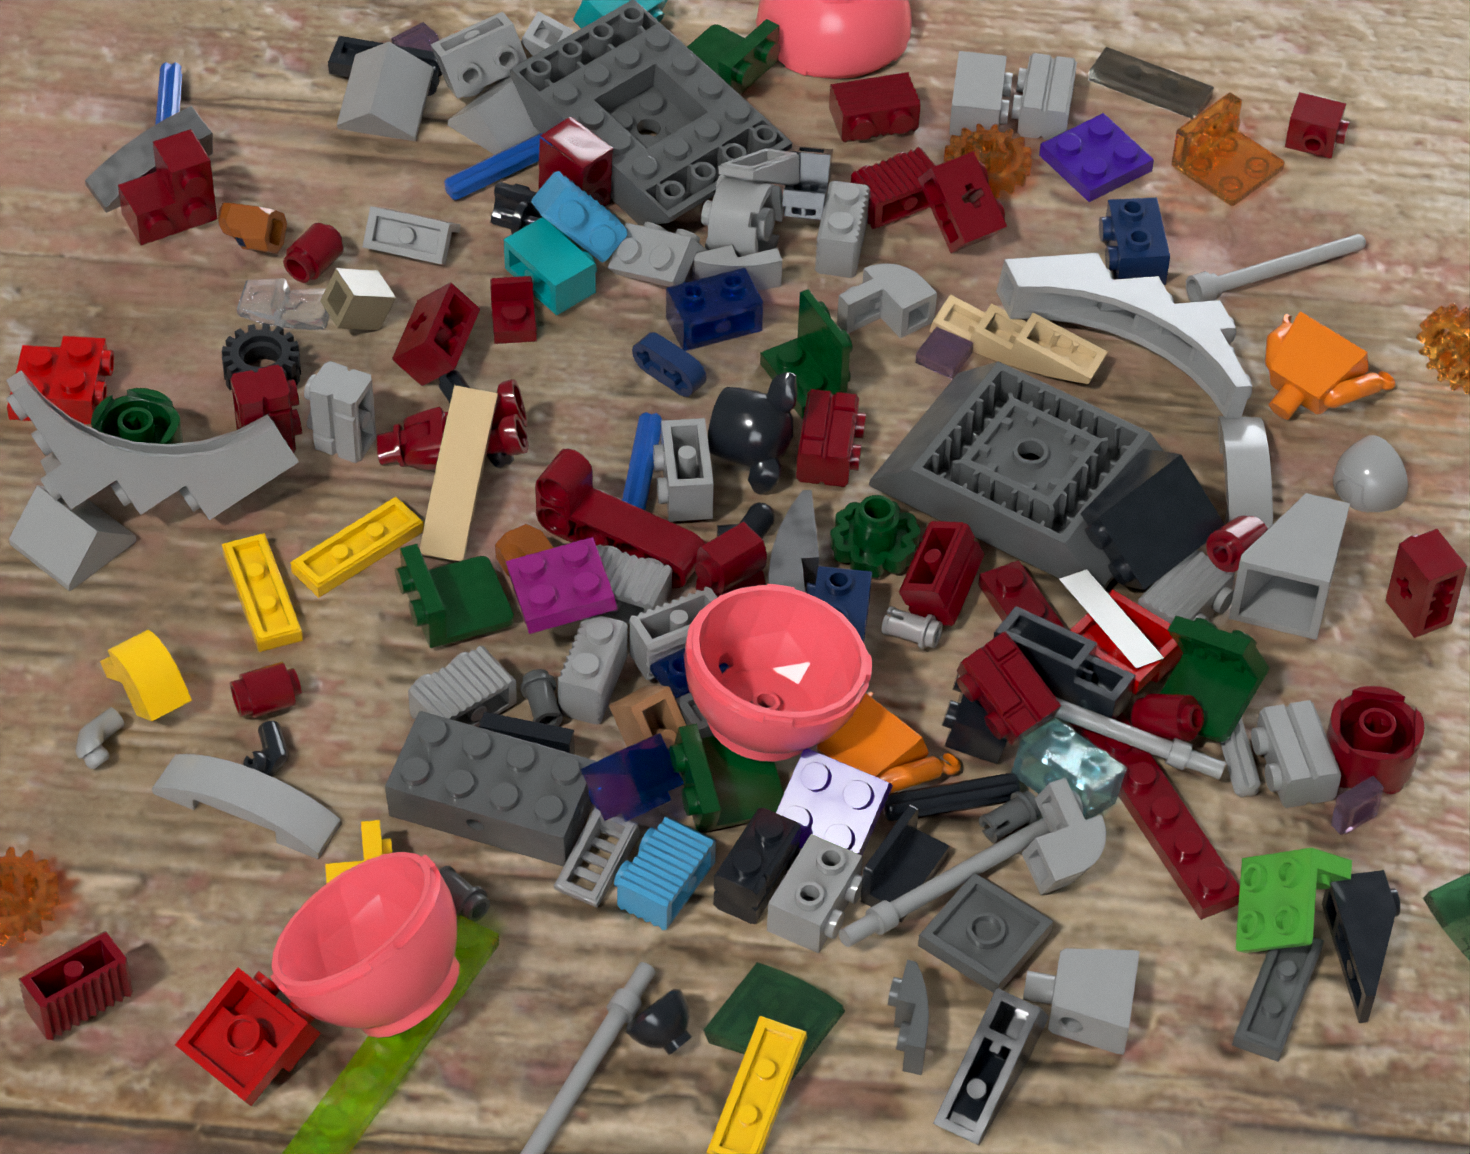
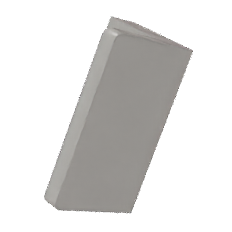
M370 206L362 247L446 265L452 232L459 233L461 224Z

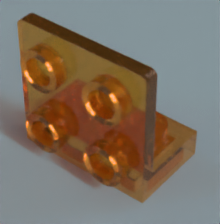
M1231 92L1177 129L1171 166L1230 206H1234L1284 169L1285 162L1238 130L1241 123L1239 116L1242 99Z

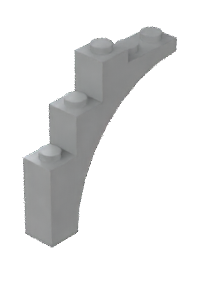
M1098 253L1004 260L996 292L1010 319H1029L1031 314L1035 313L1048 320L1077 323L1105 330L1136 342L1166 358L1189 375L1212 398L1225 419L1242 417L1247 399L1252 394V383L1249 375L1245 374L1238 362L1234 348L1230 346L1236 336V326L1233 318L1229 317L1220 300L1174 304L1172 295L1167 292L1159 276L1113 280L1111 271L1106 269Z
M22 370L6 380L13 393L6 398L21 421L26 417L31 419L37 428L31 435L44 455L47 456L40 461L46 473L40 480L54 501L62 497L70 509H73L110 485L124 506L133 503L141 515L179 490L193 512L201 508L207 518L211 520L299 462L268 414L236 431L204 441L177 444L134 442L101 433L71 418L46 399Z

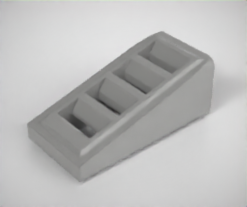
M765 148L718 166L719 174L730 178L789 186L799 183V155L794 152Z
M595 805L554 884V890L598 908L615 880L620 866L627 860L640 836L638 823ZM602 832L619 840L614 845L598 837ZM592 846L610 853L609 860L589 852ZM583 861L603 868V871L599 875L581 867ZM574 875L595 883L593 891L572 883L571 880Z

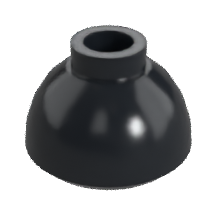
M672 989L629 1022L626 1027V1033L643 1046L664 1048L668 1055L672 1054L692 1038L686 1030L690 1017L689 1006L680 989Z

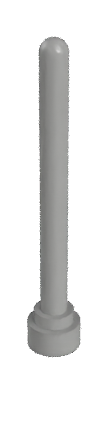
M1355 234L1219 276L1215 273L1209 274L1206 271L1187 277L1186 292L1190 302L1215 301L1221 297L1224 291L1362 250L1366 245V240L1364 236Z

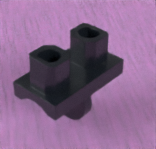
M498 182L494 188L495 203L490 223L509 228L511 233L514 234L542 218L531 202L537 192L531 191L529 187L517 183L510 185Z

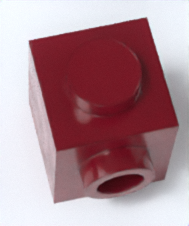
M1299 92L1290 117L1285 148L1332 159L1337 143L1344 145L1348 134L1350 121L1343 120L1346 103Z

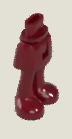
M515 379L506 380L498 385L496 391L498 397L487 454L506 453L507 455L514 456L525 454L528 451V436L524 428L527 427V416L517 381ZM441 407L428 409L405 418L403 426L400 423L394 424L393 431L377 434V455L380 464L385 465L398 462L401 467L410 466L416 469L436 470L448 412H444Z

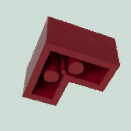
M192 129L153 141L156 172L118 184L122 215L140 246L217 220L211 160Z

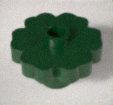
M872 495L866 497L861 503L851 502L845 509L836 513L835 527L830 531V547L834 551V557L837 561L842 563L850 562L851 570L872 572V578H878L885 570L891 573H900L906 566L911 564L915 556L916 547L920 544L921 530L916 524V518L913 514L900 513V507L897 502L891 501L885 496Z

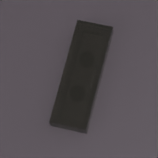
M1105 47L1090 68L1088 80L1196 121L1212 99L1214 87L1108 47Z

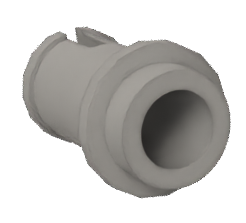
M893 606L888 608L887 614H890L891 617L888 615L884 616L882 623L883 634L918 643L919 649L923 650L927 647L935 648L942 634L943 624L940 621H936L935 615L928 614L927 617L899 610Z

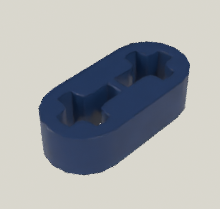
M650 332L633 345L632 354L638 366L677 394L689 397L706 383V372L700 362L663 336Z

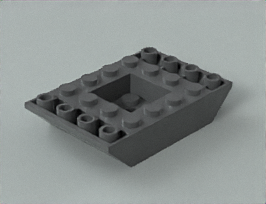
M635 0L625 3L510 69V76L532 124L540 133H545L563 120L573 117L613 148L610 198L638 225H644L645 222L654 224L670 223L714 196L717 180L721 175L719 174L718 166L722 163L765 148L788 151L792 148L793 142ZM642 130H652L657 135H641L639 132Z
M997 361L958 373L873 475L869 486L940 521L966 523L969 525L975 538L1055 577L1063 578L1087 569L1105 590L1114 578L1108 568L1111 561L1104 550L1098 549L1088 538L1085 532V528L1088 525L1081 516V513L1143 449L1163 451V449L1150 432ZM1034 453L1040 459L1030 461L1023 459L1020 455Z

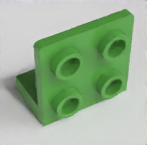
M1315 848L1242 858L1236 950L1242 953L1310 945L1313 941L1316 889H1329L1331 882L1351 879L1352 860Z

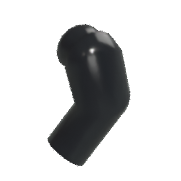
M754 503L750 506L740 523L744 521L763 539L774 524V510L766 503ZM738 524L717 525V537Z
M266 721L258 727V734L263 749L261 751H253V759L246 756L243 765L273 777L286 763L289 753L280 724L276 721Z

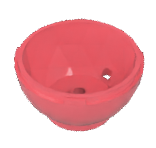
M760 0L756 18L757 27L766 19L779 25L780 53L778 60L785 65V68L804 76L809 75L830 79L859 77L881 69L892 61L896 62L907 48L912 28L909 0Z
M767 584L739 588L717 597L698 612L689 626L685 644L684 661L688 688L702 716L707 720L712 733L721 744L732 752L758 761L775 762L786 760L830 738L853 716L868 689L872 672L871 655L868 654L856 628L841 612L823 600L796 590L795 587ZM726 663L729 668L722 673L719 665Z
M407 852L383 854L346 870L324 885L301 906L278 938L272 957L271 967L273 974L270 976L277 988L291 1002L317 1020L336 1026L360 1028L371 1037H390L402 1033L427 1018L451 993L457 982L460 966L455 957L457 943L456 908L451 892L435 863L426 854L423 856Z

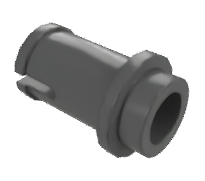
M536 669L526 673L522 679L523 683L520 686L522 696L528 699L533 722L559 726L562 723L563 717L554 693L557 686L555 678L544 669Z
M1016 791L1011 794L1010 801L980 816V827H984L987 824L990 826L982 830L987 839L992 843H996L1002 837L1024 824L1030 825L1037 821V817L1041 815V812L1035 801L1036 797L1030 791L1023 793Z
M451 866L440 868L439 872L451 892L456 908V916L462 921H479L490 907L487 892L481 886L473 887L457 874Z

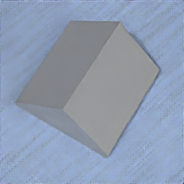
M390 42L355 54L337 128L416 142L434 72L433 67Z
M511 76L497 82L448 119L449 127L494 155L540 134L533 126Z
M40 485L36 486L9 538V543L13 548L68 591L74 589L136 542V536L90 500L86 499L73 509H70L62 497L54 501L45 486Z

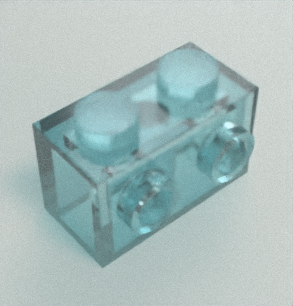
M1055 718L1021 738L1011 772L1016 774L1019 781L1038 794L1049 783L1066 777L1071 790H1074L1082 801L1083 816L1087 820L1097 816L1116 803L1127 768L1110 757L1107 752L1099 749L1076 733L1071 727Z

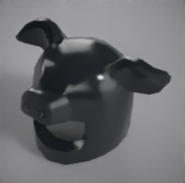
M791 372L777 375L772 380L767 394L741 387H725L719 394L712 411L708 429L709 453L722 459L751 467L748 482L757 494H763L772 490L781 477L779 459L785 455L793 438V417L790 411L796 406V375Z

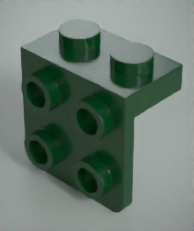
M766 19L744 38L721 25L714 24L689 44L687 48L741 95L778 62V55L780 53L779 25Z
M418 544L400 548L401 567L395 568L397 584L402 594L407 593L410 600L409 609L415 627L421 626L430 648L506 628L513 624L514 613L488 557L477 556L428 570Z
M1176 615L1167 631L1177 643L1183 655L1160 694L1194 696L1204 713V723L1197 734L1218 742H1224L1231 736L1270 667L1256 648L1257 642L1248 634L1239 630H1233L1232 633L1218 629L1214 624L1205 619L1195 618L1193 621Z
M697 723L678 728L674 745L669 747L670 759L675 773L680 772L684 785V788L681 790L684 810L687 816L693 817L696 831L702 833L750 822L758 808L764 807L776 813L784 794L775 762L745 758L725 747L715 736L701 738Z

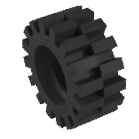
M262 323V329L256 330L255 324L248 325L247 333H244L240 328L234 331L235 338L229 336L225 340L226 346L222 347L221 352L224 380H226V386L229 390H232L230 379L232 374L249 370L258 372V368L263 367H253L248 364L260 359L275 361V363L268 366L278 364L283 368L287 381L294 379L295 384H299L301 375L299 345L297 341H294V335L290 332L284 335V328L276 326L274 331H271L270 324Z

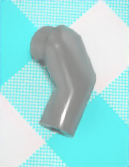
M110 707L85 725L78 734L76 755L78 759L83 758L86 766L90 769L97 768L109 759V752L102 746V743L124 726L122 717L114 708Z

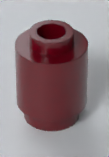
M322 223L312 224L287 249L286 256L283 259L286 271L291 277L302 283L316 280L343 254L342 237L337 229L331 225Z
M1243 515L1236 517L1211 533L1208 537L1206 550L1209 559L1218 569L1224 572L1237 571L1242 554L1268 530L1267 526L1261 519L1255 516Z
M283 662L239 674L238 680L230 682L232 698L240 717L251 715L252 718H256L295 706V696L302 694L300 681L295 669H287Z
M1148 694L1145 698H1139L1134 703L1131 721L1133 727L1169 741H1173L1174 738L1182 741H1191L1203 726L1204 713L1202 707L1192 695Z

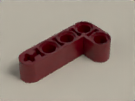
M562 449L536 480L537 520L543 528L553 535L571 543L593 537L596 546L600 544L602 546H613L622 553L627 552L630 556L635 555L638 559L641 557L644 559H656L663 563L664 566L669 565L672 568V588L683 587L695 572L697 551L705 542L688 529L593 488L592 466L576 450Z

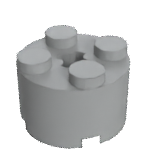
M720 175L717 180L713 201L707 200L702 209L701 222L703 225L708 226L705 248L712 250L733 245L737 257L775 249L780 235L772 234L775 221L782 222L783 195L781 188L771 183Z

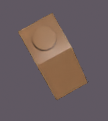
M646 685L610 704V710L627 748L664 791H668L683 783L680 772L675 773L669 747L674 745L678 728L686 726V723L670 687Z

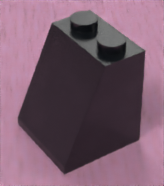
M1150 449L1140 451L1081 513V516L1088 525L1085 528L1088 538L1098 549H1103L1111 561L1108 568L1113 577L1122 586L1142 590L1147 589L1203 546L1211 533L1225 525L1183 456L1177 453Z

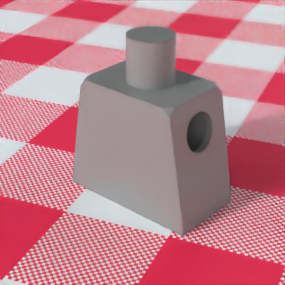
M1065 948L1060 951L1057 975L1027 971L1023 1000L1052 1004L1048 1030L1053 1034L1124 1055L1140 951Z

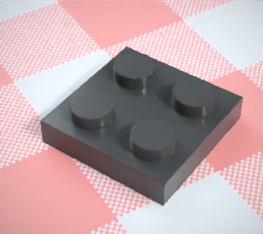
M973 873L919 934L918 946L994 993L996 988L1003 990L1050 935L1053 920L976 873Z

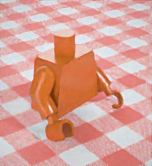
M1301 311L1296 316L1293 324L1291 323L1292 316L1285 314L1282 324L1267 336L1265 365L1269 370L1270 384L1278 390V393L1269 403V407L1276 415L1283 419L1289 420L1300 405L1320 415L1328 408L1343 406L1378 393L1381 389L1392 390L1396 385L1394 378L1387 372L1380 371L1378 374H1366L1368 372L1367 351Z
M871 691L868 694L865 693L858 708L845 725L830 738L817 745L818 753L891 783L893 786L890 793L939 778L942 773L955 775L961 768L960 761L951 753L943 755V759L951 765L935 756L926 757L929 752L922 736L874 700V693Z

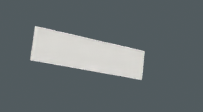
M1087 569L1059 579L1135 668L1164 659Z

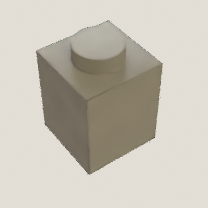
M336 268L320 302L337 328L380 330L396 297L379 271Z

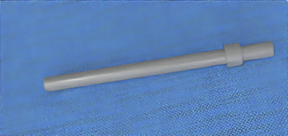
M1055 697L1061 704V708L1054 717L1166 759L1165 764L1180 770L1188 767L1220 779L1226 762L1193 750L1192 744L1177 738L1169 741Z
M1044 818L1035 821L891 902L883 900L866 910V916L839 930L841 942L846 947H850L874 933L878 935L884 934L898 926L900 918L965 883L973 873L979 875L1026 849L1035 838L1050 833Z
M640 962L625 987L616 990L607 1004L608 1014L520 1154L545 1153L625 1023L631 1022L642 1005L640 998L656 974L655 969L651 965Z

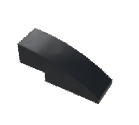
M1017 606L995 630L993 638L1005 631L1009 634L1049 690L1057 698L1114 720L1119 717L1129 704L1136 675L1095 657L1096 642Z

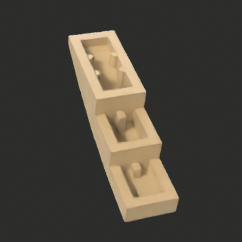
M951 294L934 318L929 332L966 350L1008 366L1047 377L1084 384L1091 382L1108 351L1035 313L1031 314L1027 322L1022 319H1010L1005 310L992 303L987 311L983 312Z
M454 385L420 544L422 556L459 562L465 558L498 393Z

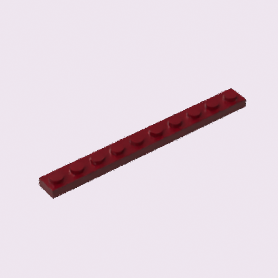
M1019 560L979 574L978 586L1002 622L1017 606L1065 628ZM1123 713L1116 719L1130 725ZM1070 723L1200 920L1239 905V884L1151 754Z

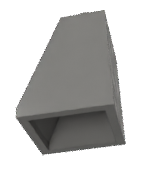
M1306 493L1260 536L1241 556L1229 619L1317 640L1350 503Z

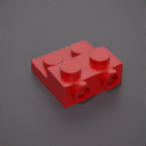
M63 336L60 347L22 345L16 373L22 370L40 393L68 416L83 424H91L95 408L101 401L107 398L105 378L106 376L113 375L114 351L107 350L106 338ZM8 402L7 412L9 420H20ZM26 417L23 421H31V419Z
M1112 590L1109 593L1111 598L1164 659L1135 668L1089 613L1076 623L1070 631L1097 643L1095 657L1136 675L1132 693L1137 694L1150 680L1158 683L1179 662L1183 652L1167 631L1170 623Z
M237 967L176 1042L175 1046L245 1103L252 1106L279 1071L284 1068L290 1072L321 1033L311 1025L315 1019L313 1016L301 1010L293 1002L286 1005L276 997L280 990L264 974L258 971L252 978Z

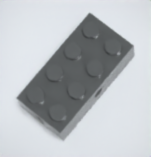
M419 710L385 785L389 816L564 867L579 838L598 792L596 761Z

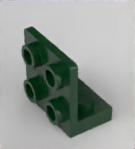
M807 289L800 292L797 338L760 352V364L772 380L782 373L791 372L796 375L797 400L794 409L803 419L807 394L811 389L831 391L833 395L837 392L847 393L848 382L851 380L849 359L853 345L847 331L840 329L832 320L825 303L822 301L818 302L811 291Z

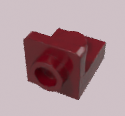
M532 277L492 278L490 280L494 344L537 342Z

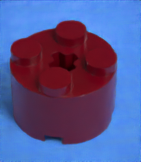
M1363 686L1354 689L1352 695L1344 698L1342 701L1340 698L1334 704L1326 737L1341 772L1340 788H1351L1356 791L1373 794H1396L1403 789L1404 784L1412 776L1425 726L1422 714L1417 707L1414 711L1404 702L1405 696L1399 692L1381 686Z

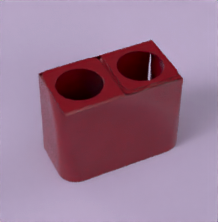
M573 117L563 120L540 135L554 147L540 138L539 190L554 172L560 171L563 176H566L569 181H573L588 196L591 195L600 205L605 207L610 204L613 148Z

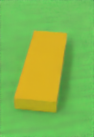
M395 496L291 561V572L320 598L423 533L424 522Z
M265 533L223 543V556L258 651L262 652L303 641L302 630Z
M759 1016L707 1149V1154H763L806 1042V1031Z

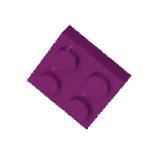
M593 537L506 561L508 573L529 634L617 610L615 596Z

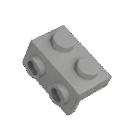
M645 222L643 226L626 223L627 236L614 251L608 269L616 275L681 289L695 254L708 250L699 243V236L684 229H677L676 233H672L651 222Z

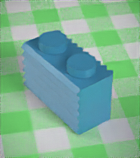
M560 171L554 172L531 201L542 217L602 263L611 256L627 236V229L615 214L606 210L591 195L588 196L585 191H582L573 181H569Z
M667 816L664 817L657 829L650 827L646 831L639 846V853L634 857L633 862L626 860L620 866L614 880V885L617 887L618 907L621 910L626 909L629 914L634 913L637 918L642 917L645 922H651L653 926H659L662 930H667L715 864L716 840Z

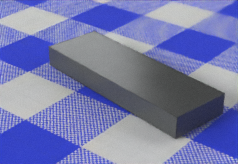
M1313 937L1312 943L1307 946L1268 950L1235 1032L1232 1046L1279 1062L1321 954L1324 940Z

